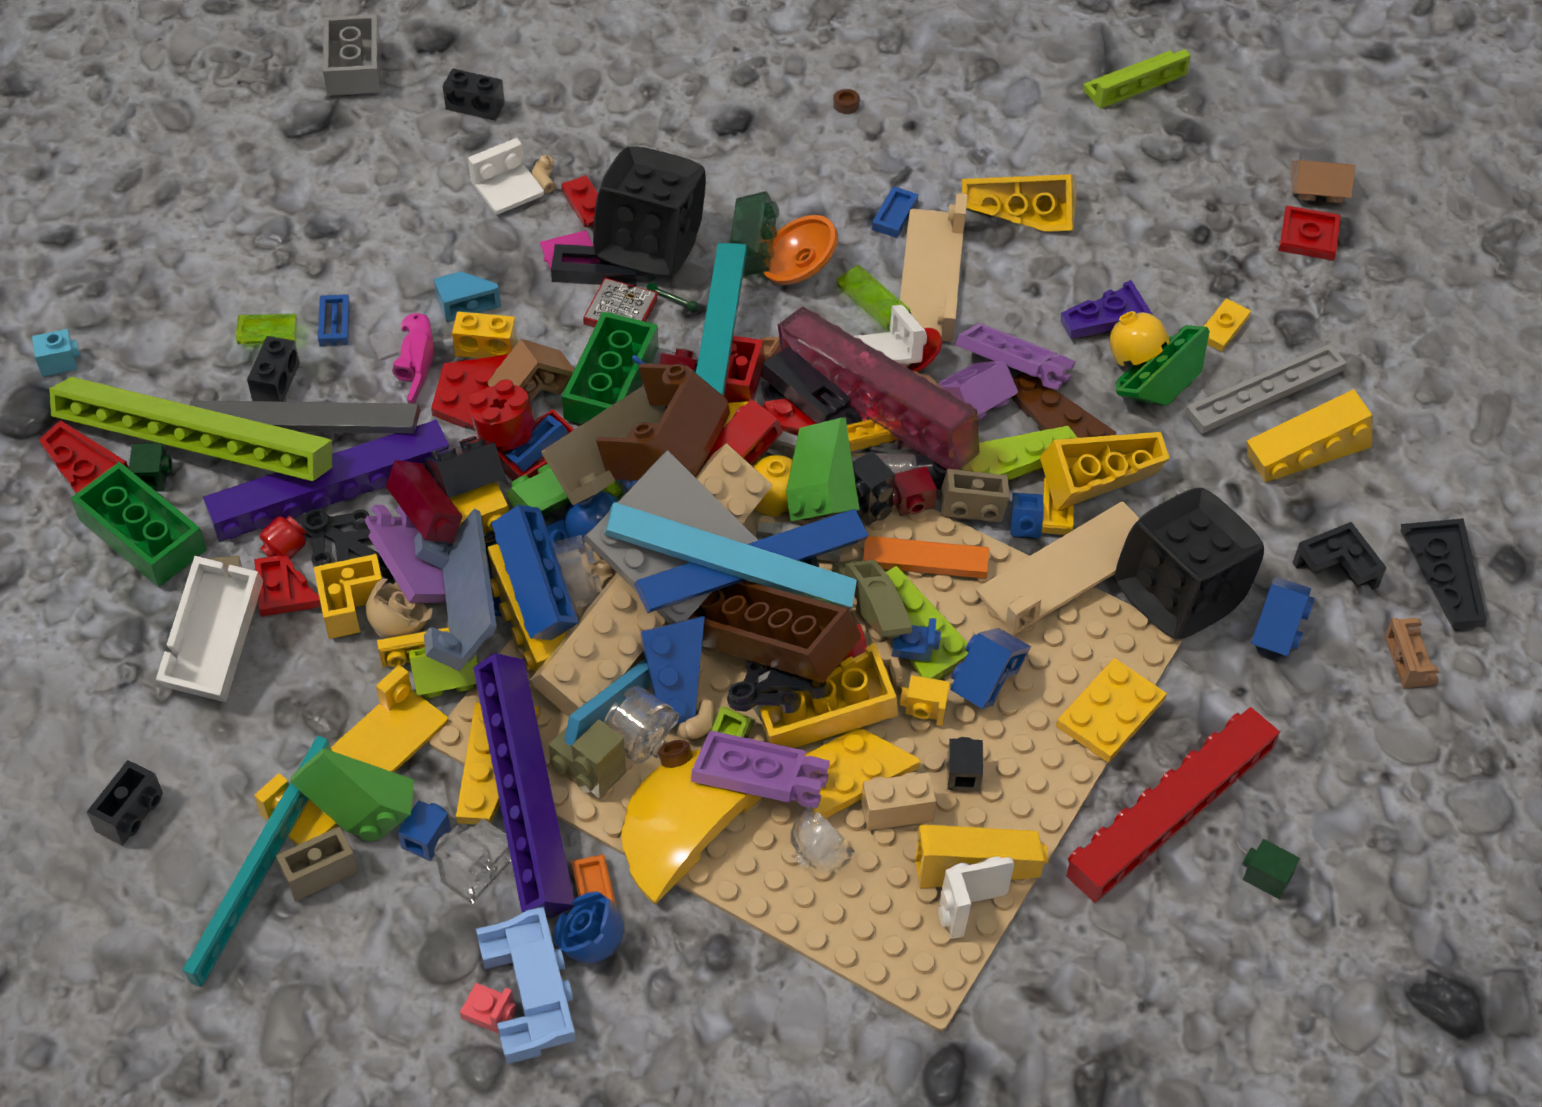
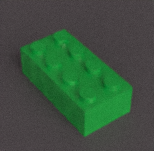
M602 311L562 395L563 417L565 420L584 424L642 386L643 381L639 365L632 360V356L636 355L646 364H652L659 348L658 325Z
M121 462L115 464L71 497L79 521L158 588L193 561L194 556L199 557L207 551L200 527Z

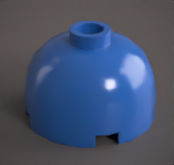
M601 490L575 505H572L571 501L568 503L564 513V525L575 547L579 548L578 545L585 546L587 550H593L583 538L610 511L612 504L618 502L615 496Z
M598 891L587 892L571 902L575 907L568 915L562 912L554 928V942L566 956L583 964H595L607 959L619 947L624 935V920L617 906L609 898Z

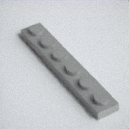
M1327 344L1186 407L1185 415L1203 434L1343 372L1346 369L1347 362L1331 344Z

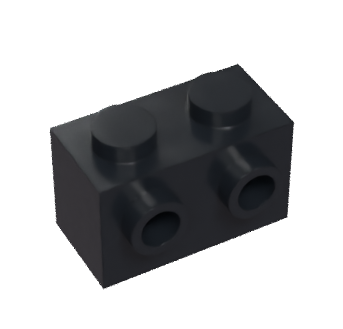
M873 451L852 462L860 509L857 513L867 526L877 520L885 519L892 512L895 473Z
M127 760L87 810L95 832L122 846L130 836H134L140 829L141 823L149 811L154 810L161 801L163 792L156 774Z

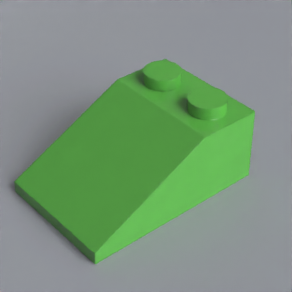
M846 418L834 419L799 428L786 489L791 521L817 519L837 515L852 509L860 510Z
M325 748L319 751L290 778L291 784L340 827L365 841H379L411 815L414 779Z

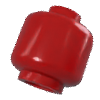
M278 516L260 533V540L264 544L260 549L268 557L287 555L291 560L305 546L306 539L304 535L307 532L291 516H288L286 519Z

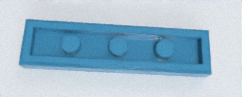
M646 659L642 660L569 716L564 739L565 743L572 746L598 719L607 723L649 690L651 680Z

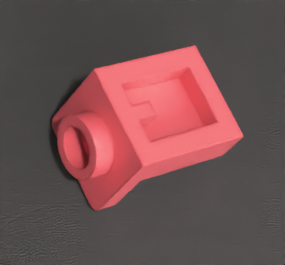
M475 983L460 1011L461 1019L499 1034L497 1023L512 1020L516 1012L517 1004L514 1002L513 991L505 987L503 992L500 993Z

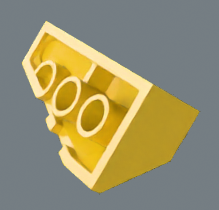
M1074 174L961 179L962 194H967L966 208L1042 231L1073 230L1076 211V175Z

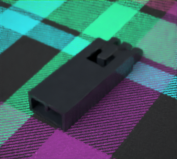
M555 244L551 265L552 282L601 285L604 278L636 286L637 280L653 281L656 279V275L624 268L602 260L595 255L593 246ZM562 257L599 259L600 263L562 262Z
M789 346L763 362L760 376L817 424L839 418H846L847 425L862 422L861 416L850 407L852 398Z

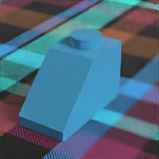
M462 271L434 278L436 298L446 322L455 320L457 311L481 313L501 307L497 283Z

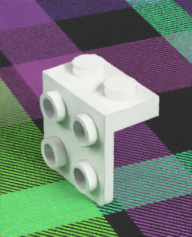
M903 305L892 306L890 332L851 336L848 338V345L866 367L874 370L882 369L885 366H908L911 363L922 362L923 345L927 342L925 329L920 326L914 319V316Z
M991 857L982 863L972 865L960 863L950 869H946L938 914L942 927L948 928L951 939L965 935L971 902L1000 897L1008 893L1014 869V862L1011 857Z

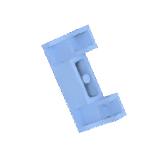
M544 907L527 910L505 922L476 929L484 969L509 963L513 964L525 1015L524 1017L497 1023L506 1064L541 1056V1049L576 1041L567 1003L573 1000L569 980L562 981L559 970L565 969L561 948L554 950Z

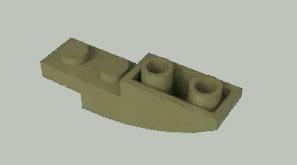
M858 559L832 563V572L857 579L854 597L857 599L856 611L882 637L897 638L900 634L912 633L910 619L895 586L875 560L863 561Z

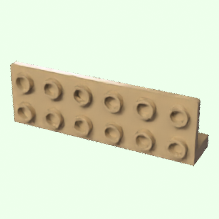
M956 193L955 204H949V212L910 209L899 305H903L922 328L936 329L941 334L942 341L953 342L967 204V194Z
M1120 502L978 586L976 594L1011 634L1015 635L1114 575L1127 535L1132 526L1139 520V517L1124 502Z

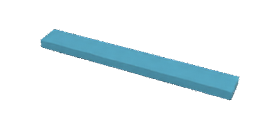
M616 502L611 506L604 534L606 536L764 586L844 607L849 611L853 606L857 579Z

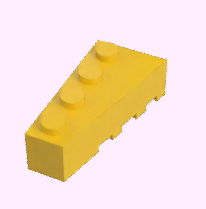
M1353 389L1246 440L1247 457L1265 483L1371 448L1373 415Z
M1161 432L1053 440L1040 456L1056 511L1151 477L1170 459Z
M498 544L488 547L492 579H490L492 595L494 598L499 596L502 602L499 604L503 619L505 622L510 620L513 625L510 628L515 644L517 646L522 645L525 651L522 652V656L529 671L533 669L536 673L567 634L564 632L553 640L530 639L524 626V619L519 604L515 599V592L509 574L505 569V562Z
M876 643L866 647V651L855 658L851 656L840 663V666L826 679L828 694L825 697L814 699L809 696L808 691H791L798 695L800 708L796 712L783 713L780 710V706L766 705L762 707L760 713L768 743L797 748L898 716L897 697Z

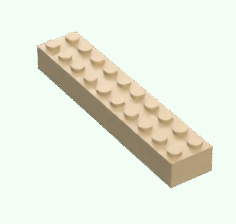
M727 443L712 454L696 477L742 524L773 486ZM618 573L614 575L580 617L579 623L571 628L529 680L531 685L568 717L625 674L643 651L639 631L659 627L666 622L657 611L646 612L638 593Z

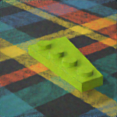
M1069 426L948 449L956 452L961 461L959 470L1008 475V480L1042 468L1040 456L1053 440L1078 437Z
M895 566L885 573L895 586L907 611L911 625L927 627L929 618H935V630L941 631L939 649L932 651L930 662L909 659L912 667L916 668L920 677L939 680L954 671L960 662H964L968 654L966 651L968 642L908 577Z

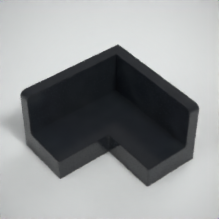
M1352 522L1299 542L1293 560V565L1296 568L1308 564L1314 573L1340 562L1357 585L1366 582L1372 590L1379 588L1387 568Z

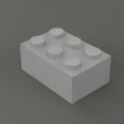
M377 14L323 17V75L327 96L381 92V50Z

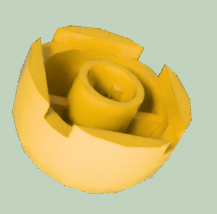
M1130 311L1123 314L1110 333V348L1116 363L1120 366H1125L1123 361H1131L1132 365L1146 362L1163 351L1161 345L1165 342L1167 345L1170 343V337L1162 322L1149 313Z
M769 455L758 460L752 466L773 485L754 508L763 515L777 517L781 516V512L789 511L786 489L793 461L789 457Z

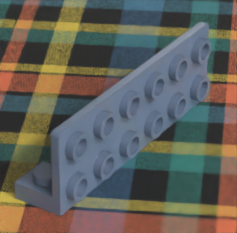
M473 509L460 525L453 543L428 541L419 532L414 537L416 557L443 571L450 633L447 631L442 632L432 626L424 634L426 656L458 671L462 669L467 661L474 659L478 648L486 639L493 636L497 627L481 513L476 509Z

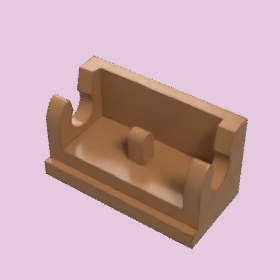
M1391 618L1384 635L1403 689L1437 685L1439 681L1438 676L1435 675L1439 673L1438 666L1431 665L1421 638V630L1417 627L1422 625L1419 618Z

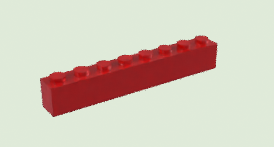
M1249 707L1241 715L1239 713L1234 714L1226 723L1224 730L1220 733L1217 731L1213 732L1204 742V747L1198 752L1196 750L1189 752L1183 759L1182 765L1176 770H1168L1160 779L1159 785L1153 790L1147 788L1137 799V804L1131 809L1128 807L1122 809L1115 817L1114 823L1108 828L1101 827L1093 835L1091 843L1085 848L1082 846L1076 848L1068 858L1069 866L1066 877L1096 904L1275 748L1280 731L1252 707Z

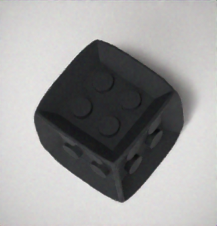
M631 146L623 149L606 171L597 195L593 228L595 255L611 264L651 275L672 276L676 274L690 254L700 228L706 187L705 168L690 159L650 148Z
M1194 488L1152 508L1132 526L1118 559L1115 579L1125 596L1157 628L1174 639H1183L1221 620L1245 599L1261 566L1264 556V544L1256 532L1219 497L1204 488Z

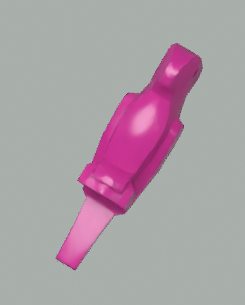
M421 313L410 314L402 321L401 330L409 333L402 342L400 357L394 361L392 366V373L398 380L413 382L407 397V402L415 404L424 386L435 354L430 320L427 315Z

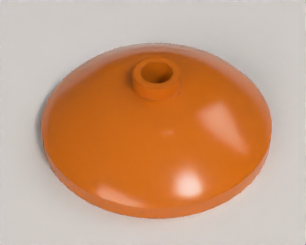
M821 215L800 217L786 224L772 236L763 250L761 256L763 273L770 281L781 285L796 284L811 278L825 267L834 254L838 242L836 227L828 218Z

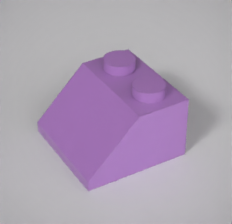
M1005 361L974 362L938 383L967 411L965 416L971 422L984 418L987 415L986 411L991 408H1000L1010 402L1009 398L1019 393Z

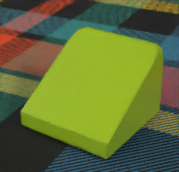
M721 706L711 731L746 738L755 719Z

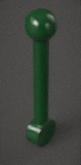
M650 283L646 286L647 290L658 292V295L686 306L691 312L698 310L699 306L696 301L689 302L658 289L655 283Z

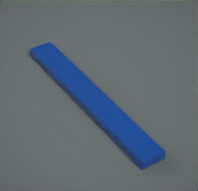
M852 509L747 545L802 562L865 541L869 535L856 509ZM691 562L639 579L635 582L634 586L646 612L650 613L743 582L745 579Z

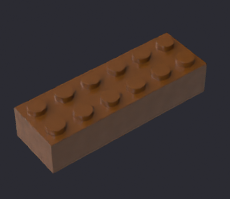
M746 580L711 592L688 618L705 617L702 646L821 683L825 682L862 637L847 608Z

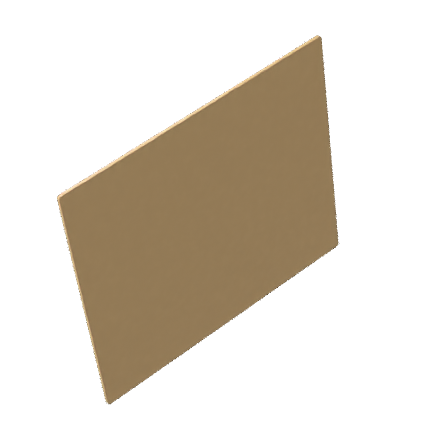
M761 455V456L753 463V465H754L758 460H760V459H762V458H764V457H766V456ZM893 505L892 512L885 519L877 520L868 526L862 521L869 536L989 547L987 579L910 571L902 572L967 642H969L974 634L978 635L979 632L996 628L1011 634L976 594V589L978 586L1026 559L1029 555L951 517L941 516V513L934 509L924 510L918 514L900 516L896 505ZM754 509L743 522V525L756 537L759 522L774 524L775 522H788L807 525L831 516L791 521L789 511L781 512V516L773 517L763 515ZM865 541L842 548L838 562L863 560ZM586 548L563 575L578 620L601 593V591L573 593V577L591 576L597 570V562L601 561L594 550H587ZM817 559L820 568L832 571V563L835 562ZM1093 587L1017 634L1012 635L1030 645L1031 649L1018 674L1007 677L993 706L982 709L951 691L950 687L954 682L951 679L953 671L939 679L950 682L943 726H937V720L919 719L913 715L905 714L906 707L900 706L902 688H909L911 675L919 676L916 668L912 667L909 659L900 658L899 664L903 676V686L895 687L891 679L890 666L885 667L897 697L898 716L861 728L919 758L921 761L920 768L913 772L919 774L929 772L936 798L933 822L867 831L860 800L812 826L809 821V807L800 806L797 801H790L788 803L762 797L746 814L741 811L701 852V859L676 885L939 1032L945 1031L1038 878L1011 880L1006 895L971 902L965 935L951 939L948 928L942 927L938 914L942 887L919 889L914 859L919 825L1038 831L1041 844L1046 843L1049 861L1108 765V762L1057 728V719L1113 658H1116L1156 685L1184 638L1174 639L1166 635L1138 608ZM855 597L853 600V606L849 611L852 618L854 616V611H856L857 599ZM512 637L499 654L523 659L522 652L525 651L522 645L517 646ZM702 646L695 716L698 715L700 701H713L715 703L714 725L721 706L730 708L727 701L729 689L735 683L744 681L748 672L747 665L751 661ZM644 649L626 672L646 659ZM526 667L528 680H530L535 672L533 669L529 671ZM650 682L648 691L605 723L624 737L626 773L601 798H598L592 792L586 793L581 790L572 777L566 773L560 774L551 765L548 744L567 727L569 717L529 683L534 706H540L541 714L537 723L557 818L626 856L625 853L623 854L621 839L627 805L642 781L661 765L658 755L659 749L670 741L684 740L678 733L680 724L661 727ZM475 684V688L466 693L448 715V723L429 740L430 746L463 766L465 764L475 702L480 703L477 684ZM753 709L745 712L737 711L755 719L746 738L768 743L762 721ZM845 733L803 745L796 749L805 750L806 754ZM708 734L698 739H688L685 741L690 743L692 751L702 749ZM969 737L974 740H983V778L980 791L947 790V752L950 738Z

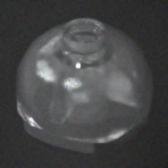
M811 805L797 818L792 826L790 842L796 850L792 857L805 871L811 866L819 873H831L848 864L857 854L852 847L848 849L843 843L845 839L819 812L815 813Z

